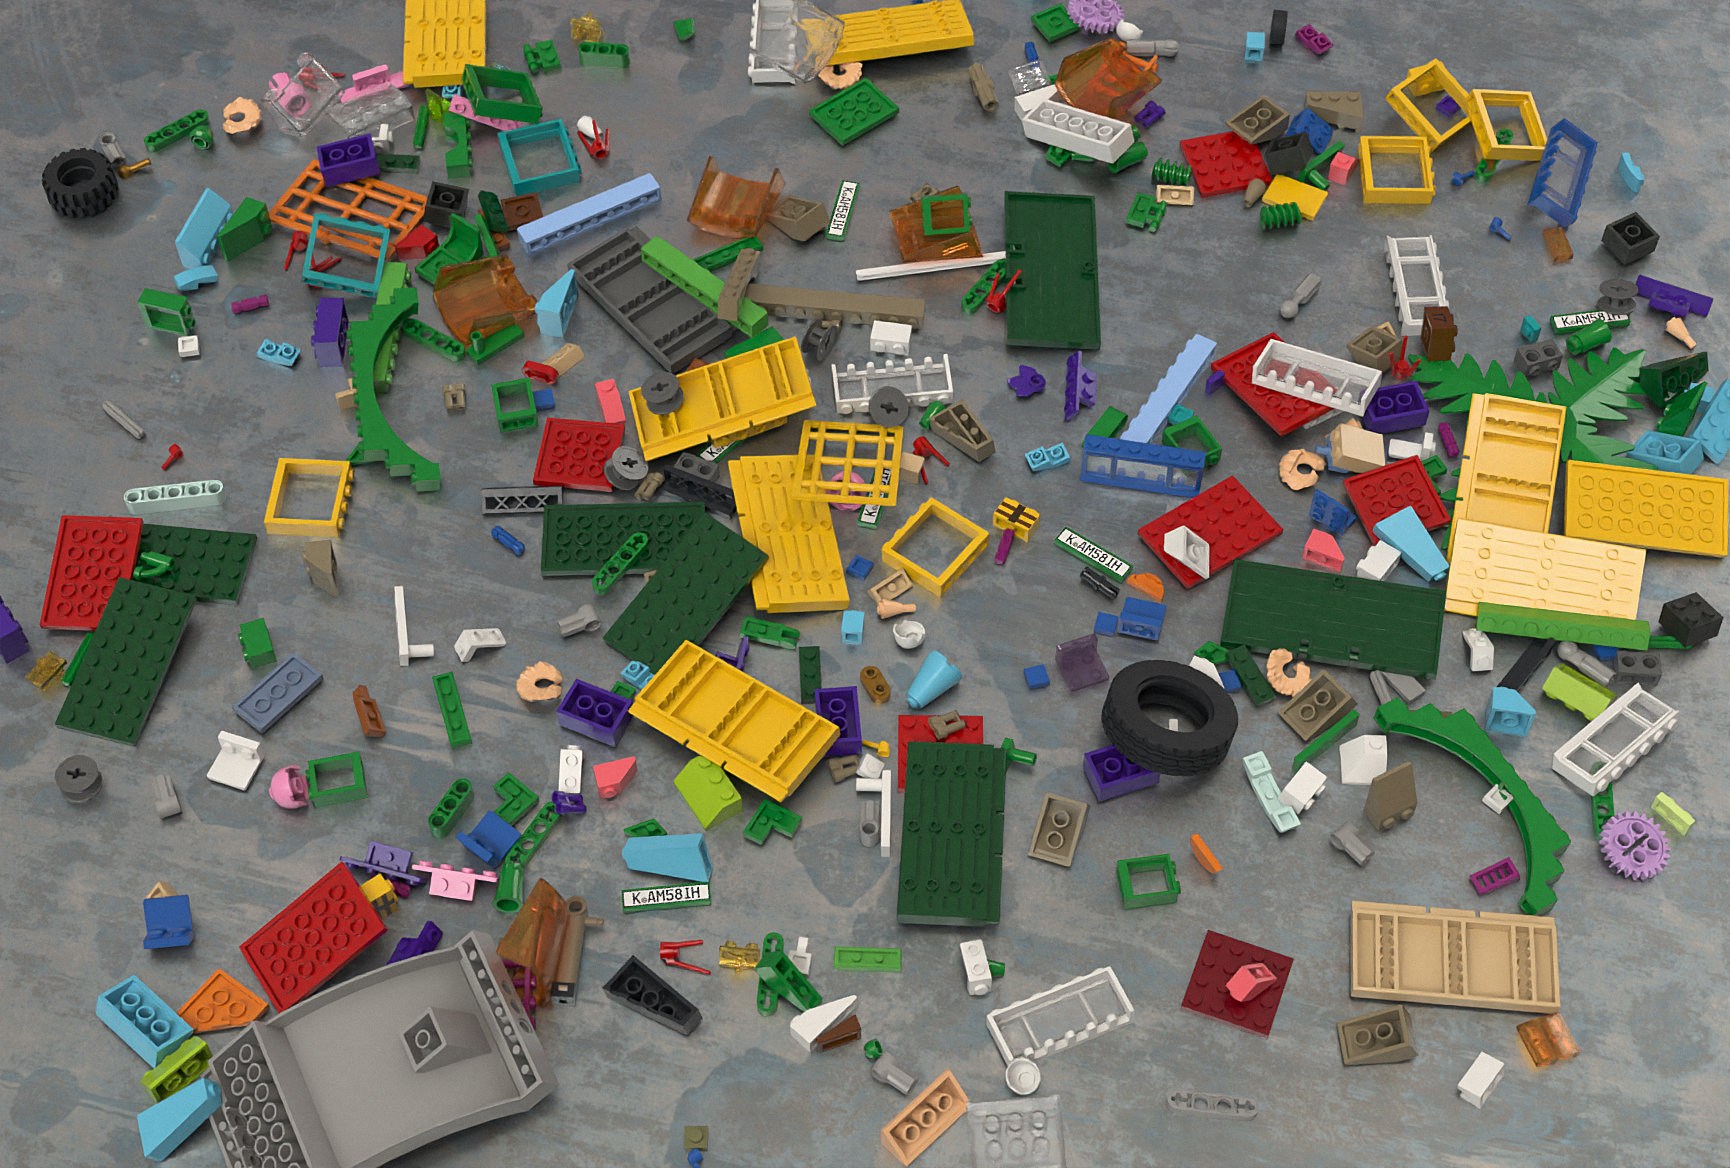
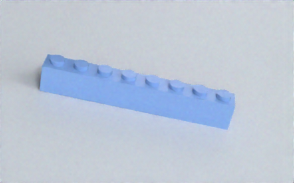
M651 173L640 176L632 181L623 183L620 186L518 227L519 242L527 254L531 255L662 200L660 186Z
M1196 334L1192 340L1189 339L1184 352L1178 354L1174 366L1171 365L1169 367L1167 376L1161 378L1157 390L1151 392L1147 404L1141 406L1138 417L1132 419L1128 431H1124L1120 439L1153 444L1167 425L1170 413L1177 404L1181 405L1215 356L1217 343L1199 334Z

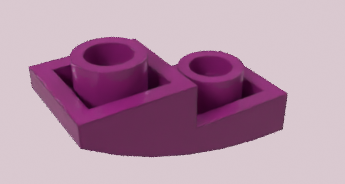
M1311 24L1304 26L1295 33V36L1306 47L1319 55L1334 46L1323 32L1318 34Z

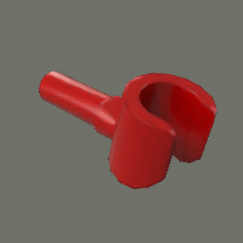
M177 444L170 446L169 452L171 455L161 466L163 470L175 459L178 460L183 457V451Z

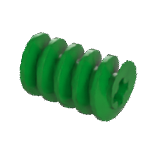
M1160 157L1158 162L1154 164L1151 179L1153 180L1157 175L1158 181H1161L1164 177L1165 183H1168L1171 179L1172 185H1175L1178 181L1179 186H1183L1185 183L1188 187L1192 173L1191 165L1184 169V163L1177 167V161H1174L1171 166L1169 159L1164 164L1162 157Z
M1296 202L1284 203L1283 205L1277 204L1276 206L1269 205L1268 208L1262 206L1260 210V225L1263 230H1265L1266 224L1269 229H1272L1273 223L1276 228H1279L1280 222H1282L1283 227L1287 226V221H1289L1291 226L1294 225V220L1297 221L1298 225L1301 224V213Z

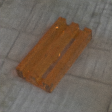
M1558 227V230L1551 228L1550 231L1544 229L1543 236L1554 261L1573 259L1574 254L1563 228ZM1551 236H1553V238H1554V240H1555V243H1556L1555 245H1554V243H1553V240H1552Z

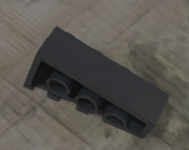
M634 955L602 987L607 998L685 1035H688L703 1019L698 1008Z

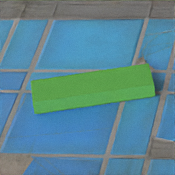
M835 946L834 970L901 972L902 949Z

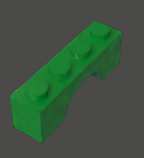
M454 112L443 113L446 139L458 143L454 149L445 153L448 179L470 177V169H473L472 158H469V156H472V146L468 144L472 142L471 132H468V129H471L470 118L466 119L465 116Z

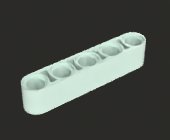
M207 480L134 488L126 491L124 500L128 511L131 514L138 515L220 505L226 500V493L221 481Z

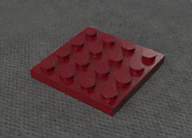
M1208 930L1180 1010L1268 1040L1294 958ZM1263 963L1277 980L1252 1000L1240 1002L1233 998L1230 990L1225 985L1242 966Z

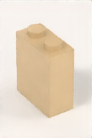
M1342 423L1331 432L1330 441L1333 466L1357 473H1364L1385 466L1382 434Z

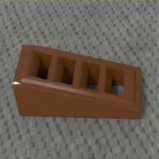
M856 1014L816 1039L818 1053L862 1038L861 1027Z

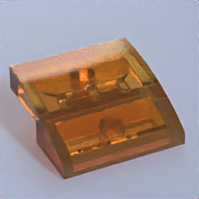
M1560 1012L1538 1017L1516 1026L1536 1067L1553 1065L1560 1059L1577 1057L1581 1053Z

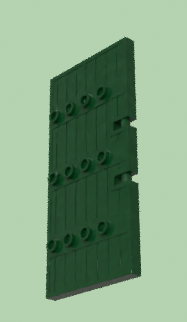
M1005 191L1006 286L1018 270L1022 271L1005 295L1006 345L1100 350L1101 330L1095 196Z
M1235 559L1220 646L1235 649L1245 645L1248 651L1270 654L1272 650L1280 648L1292 652V658L1298 659V654L1307 655L1306 660L1342 666H1348L1349 661L1357 662V668L1380 670L1381 672L1436 680L1447 591Z

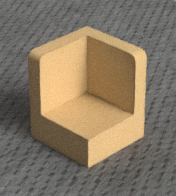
M352 378L347 379L350 389L335 394L340 410L356 406L353 400V393H356V389H352Z
M902 452L899 479L918 484L924 458Z

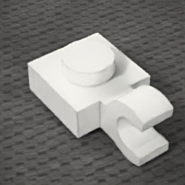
M799 937L797 951L790 950L788 958L804 977L808 978L812 954L807 953L809 946L808 938Z

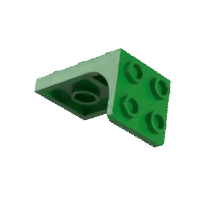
M455 213L450 215L451 229L446 240L414 268L415 273L441 290H444L465 272L471 263L484 255L480 229Z

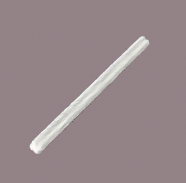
M1005 251L856 270V277L858 281L994 264L997 260H1005Z

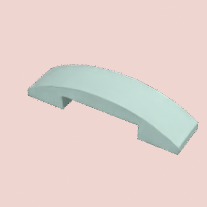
M1260 751L1244 757L1242 761L1252 788L1265 813L1277 830L1282 833L1300 826L1301 823L1292 806L1287 807L1278 800L1281 792L1270 773L1271 767L1264 753Z

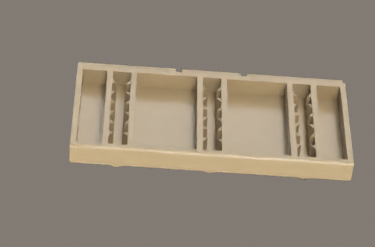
M1351 901V997L1549 1014L1558 1013L1560 1009L1557 933L1554 917L1479 911V917H1475L1476 912L1474 910L1430 907V913H1426L1425 906Z

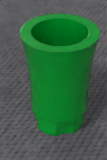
M1143 142L1133 143L1113 164L1106 163L1113 173H1117L1130 165L1146 159L1148 151Z
M1597 318L1591 324L1567 338L1566 347L1570 353L1577 355L1599 345L1610 343L1612 339L1610 329L1602 319Z
M505 863L502 867L497 892L492 903L493 907L499 912L513 914L520 912L524 907V869L519 863Z

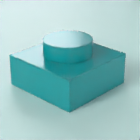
M1531 315L1524 317L1520 330L1532 343L1538 340L1541 326Z
M1177 404L1168 416L1167 422L1173 425L1194 417L1195 412Z

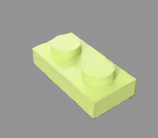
M1663 792L1656 796L1651 807L1683 836L1687 835L1695 823L1692 816Z

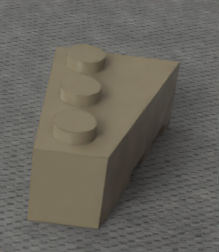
M1306 91L1304 109L1308 107L1327 124L1339 125L1338 128L1344 129V127L1355 129V132L1361 133L1364 119L1361 92Z
M963 399L929 418L931 429L934 433L976 461L980 462L996 453L992 437Z

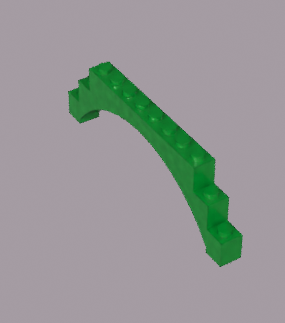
M393 288L390 304L372 305V313H368V321H350V329H346L347 341H351V345H348L349 357H353V361H350V372L354 373L355 376L352 377V389H356V393H353L354 405H358V409H355V419L360 421V425H357V437L362 439V442H359V454H363L364 461L385 460V469H389L390 477L411 475V484H415L416 492L439 491L441 485L439 463H432L420 456L396 435L381 413L374 392L373 373L381 349L390 335L412 315H418L417 288Z
M1398 697L1379 706L1373 719L1385 734L1393 732L1409 735L1441 746L1472 765L1493 786L1498 784L1500 791L1505 789L1512 795L1513 799L1508 803V807L1517 822L1523 838L1527 863L1526 887L1518 905L1526 915L1541 916L1552 910L1558 899L1555 892L1548 886L1557 882L1565 871L1561 862L1555 859V857L1564 853L1572 841L1569 839L1568 834L1556 823L1553 815L1548 813L1543 807L1540 799L1531 792L1527 783L1515 772L1513 765L1508 763L1502 756L1500 749L1490 741L1487 733L1478 726L1474 717L1463 708L1443 718L1440 710L1435 708L1432 703L1410 713L1408 706L1402 703ZM1499 791L1500 795L1505 801L1508 797Z

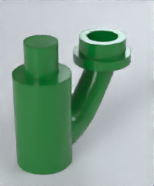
M153 551L149 553L143 552L141 560L146 561L147 565L157 568L146 570V567L143 566L136 567L133 577L141 582L144 578L155 577L166 571H172L176 560L173 557Z

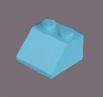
M1493 687L1486 707L1484 730L1527 737L1536 711L1516 690L1506 687Z

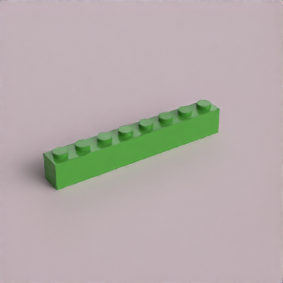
M658 236L641 248L642 261L718 314V297L725 285L721 278H717L708 269L701 267L695 260L688 258L679 249H675L666 240H662ZM744 297L741 313L737 321H727L751 338H754L768 326V313L764 308L753 303L750 298Z
M384 262L376 305L390 304L393 288H409L408 282H411L412 274L408 270L407 263ZM400 326L390 335L378 355L373 373L375 393H387L389 385H392L391 371L395 369L394 355L398 354L397 340L401 338Z
M1480 601L1476 616L1477 631L1544 639L1552 637L1555 640L1646 651L1651 633L1649 621Z

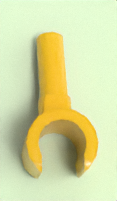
M862 740V745L878 749V756L883 758L889 757L890 748L886 741L874 743Z

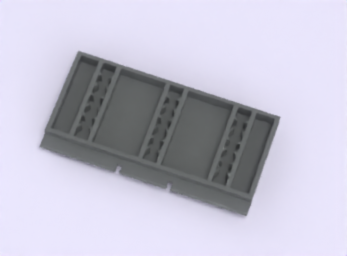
M637 226L631 230L627 227L567 264L568 271L574 269L576 281L670 373L674 374L692 363L695 358L698 359L731 338L732 333L738 328L727 320L718 319L717 313L642 261L641 248L651 239Z

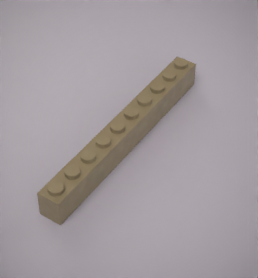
M748 284L744 297L750 298L757 306L764 308L770 316L798 319L820 318L825 321L841 320V322L868 325H873L874 321L912 325V329H923L924 299Z

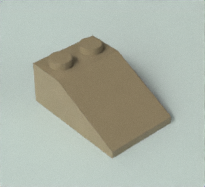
M1262 95L1227 120L1225 125L1250 144L1275 139L1288 129L1290 114L1268 97Z
M788 195L763 213L764 218L788 236L801 241L809 240L813 234L823 230L830 223L824 203Z
M1323 669L1278 713L1308 742L1340 721L1358 703Z
M1410 761L1372 779L1363 812L1377 831L1383 828L1389 829L1396 822L1402 819L1407 820L1415 813L1417 796L1413 767Z
M1046 792L1028 855L1070 867L1084 831L1091 806L1084 802Z
M1402 1004L1337 1022L1345 1065L1399 1062L1419 1056L1411 1016Z

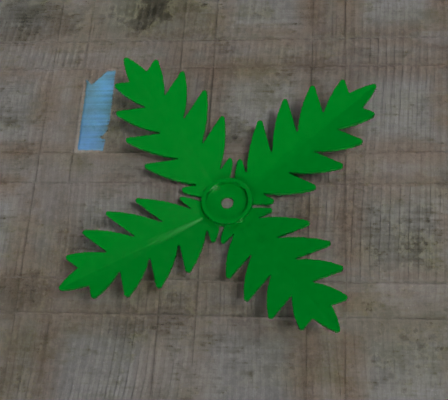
M1613 347L1609 355L1608 364L1592 351H1588L1587 366L1590 374L1573 359L1569 358L1568 371L1573 384L1558 371H1553V384L1557 396L1549 392V401L1553 405L1567 407L1560 449L1562 463L1567 462L1571 452V460L1658 471V467L1631 458L1615 456L1633 451L1635 447L1632 444L1609 437L1590 435L1597 432L1596 427L1578 424L1595 425V420L1591 418L1607 421L1628 420L1627 416L1607 406L1623 409L1644 408L1642 404L1621 393L1647 395L1640 384L1632 380L1639 378V368L1644 367L1641 364L1646 350L1641 349L1623 354L1619 349ZM1468 353L1465 354L1459 368H1457L1452 360L1427 361L1425 356L1408 355V359L1412 364L1421 359L1417 366L1420 371L1410 377L1411 381L1441 383L1422 394L1424 399H1445L1464 395L1440 409L1441 414L1470 411L1472 394L1485 395L1488 393L1547 403L1546 397L1542 392L1538 394L1535 400L1531 385L1521 371L1516 373L1511 388H1509L1505 373L1496 360H1492L1486 376L1483 378L1479 365ZM1461 468L1453 470L1451 476L1459 477ZM1458 487L1439 495L1440 499L1444 501H1463L1462 498L1456 497ZM1454 509L1447 512L1451 518V523L1444 526L1448 527L1442 541V551L1447 550L1449 546Z

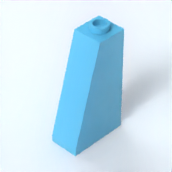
M1411 505L1375 524L1372 530L1373 533L1386 544L1401 552L1400 557L1427 582L1434 579L1439 581L1446 576L1450 566Z
M703 833L628 838L625 847L622 849V857L626 860L628 869L701 882H708L713 871Z
M202 1078L137 1115L144 1156L158 1162L163 1161L222 1105L221 1089L218 1083Z

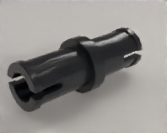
M1088 566L1082 570L1080 578L1093 585L1096 591L1100 590L1112 600L1116 598L1115 595L1118 596L1120 589L1108 582L1105 576L1098 575Z

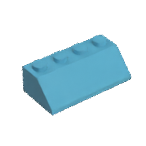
M210 188L205 189L175 241L182 265L186 268L192 269L207 266L211 263L213 254L219 249L217 235L234 214L231 205Z
M135 975L97 996L96 1015L153 1068L157 1067L167 1055L173 1054L178 1050L181 1044L188 1040L194 1029Z

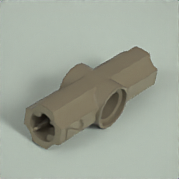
M979 62L973 63L968 68V73L973 82L974 94L976 97L979 96L984 110L988 112L994 111L999 107V101L994 92L993 80L991 77L988 78L982 64H979Z

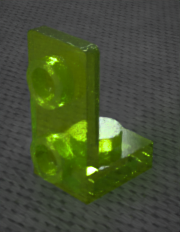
M427 89L425 92L429 115L432 119L444 124L443 113H451L449 111L451 102L446 99L441 101V97L438 94Z

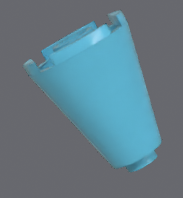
M935 650L928 653L906 693L908 697L906 701L915 709L917 707L923 708L960 682L963 677L954 664L951 666L946 662L948 659Z

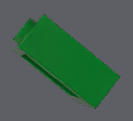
M965 192L921 196L923 234L937 235L970 232L969 227H972V216H969L968 208H971V197H968ZM962 200L963 226L932 229L930 202Z
M145 288L137 301L145 326L148 328L188 336L196 325V319L194 318L188 297ZM159 309L177 312L178 315L161 312Z
M530 378L491 384L500 433L539 426ZM528 393L531 409L501 413L499 398Z
M1197 415L1163 430L1162 443L1164 446L1180 448L1177 442L1196 435L1208 451L1205 455L1204 467L1214 465L1220 461L1222 447ZM1182 469L1186 475L1198 472Z
M359 751L308 761L309 769L305 770L307 782H311V788H308V796L310 801L314 800L316 808L368 798L363 761ZM353 767L355 785L319 791L318 773Z
M1170 854L1117 860L1116 874L1124 910L1177 903L1178 894H1181L1180 882L1175 880L1176 865L1174 861L1171 862ZM1156 870L1164 871L1168 891L1134 895L1129 874Z

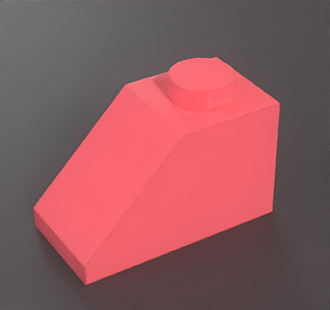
M1338 152L1331 163L1328 179L1346 185L1359 159Z
M614 379L595 383L596 397L605 422L625 423L626 418Z
M1313 528L1304 547L1302 558L1341 572L1345 558L1334 537L1324 531Z
M635 756L593 766L600 798H611L623 792L638 771Z
M1263 963L1242 966L1225 986L1230 990L1233 998L1243 1002L1252 1000L1272 985L1277 978Z

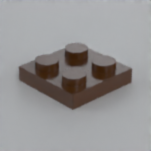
M537 192L500 200L509 228L508 231L517 230L518 227L543 217Z

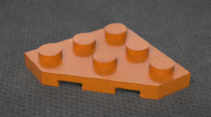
M218 968L176 1014L194 1029L193 1033L248 1026L253 1021H258L270 1006L263 999Z

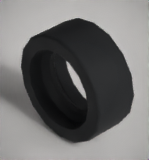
M1273 10L1269 43L1284 44L1288 11Z

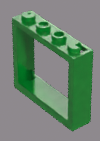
M465 64L461 81L474 115L538 124L539 118L543 115V107L540 104V99L537 97L536 89H534L528 73ZM480 85L519 90L525 104L487 99L484 97Z

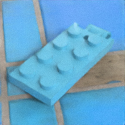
M1729 379L1722 382L1688 437L1701 440L1702 451L1715 464L1722 461L1730 448Z

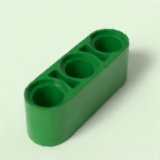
M586 41L578 46L580 63L583 65L626 68L630 65L629 47L625 44Z
M1110 406L1087 434L1116 438L1125 426L1128 415ZM1085 438L1081 445L1082 448L1084 447Z
M457 779L430 814L428 824L431 834L435 838L443 839L447 837L473 802L474 792L472 784L468 779Z

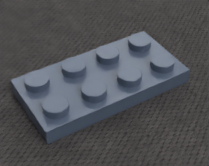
M293 652L232 706V709L263 734L324 679L323 675Z

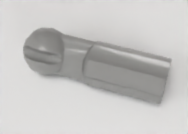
M1172 39L1126 40V52L1131 56L1157 55L1172 57L1179 52V44Z
M1308 274L1292 292V300H1286L1281 304L1280 313L1284 318L1290 319L1295 317L1299 311L1298 305L1306 303L1322 285L1318 275Z
M1562 641L1558 645L1557 652L1561 659L1573 663L1581 672L1604 688L1608 687L1616 677L1617 673L1592 655L1583 652L1574 642Z

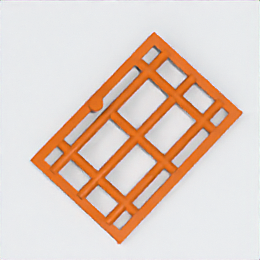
M313 159L269 211L271 222L296 231H303L310 235L312 227L296 221L300 219L313 223L314 216L304 213L313 201L344 211L340 217L348 219L351 214L383 224L382 226L386 227V229L392 227L401 230L402 232L393 243L389 241L387 243L384 260L389 262L396 253L394 246L410 234L423 219L428 197L370 177L354 180L366 184L364 187L349 182L335 185L359 193L350 205L318 195L326 184L322 173L315 171L316 168L320 169L319 160ZM309 177L320 180L311 192L300 189ZM375 187V188H378V189H381V190H384V191H387V192H390V193H393V194L402 196V197H404V199H403V200H400V199H397V198H394V197H391V196H388V195H385V194H382V193L373 191L372 188ZM294 195L305 198L296 210L285 207ZM366 196L397 206L389 218L357 207ZM414 200L423 203V205L418 206L410 202ZM405 209L416 212L408 224L396 221ZM279 213H282L290 217L289 219H286L277 215ZM325 226L317 229L316 237L320 238L325 245L335 243L379 258L380 250L374 247L376 245L381 247V238ZM329 229L368 242V244L363 245L330 234Z

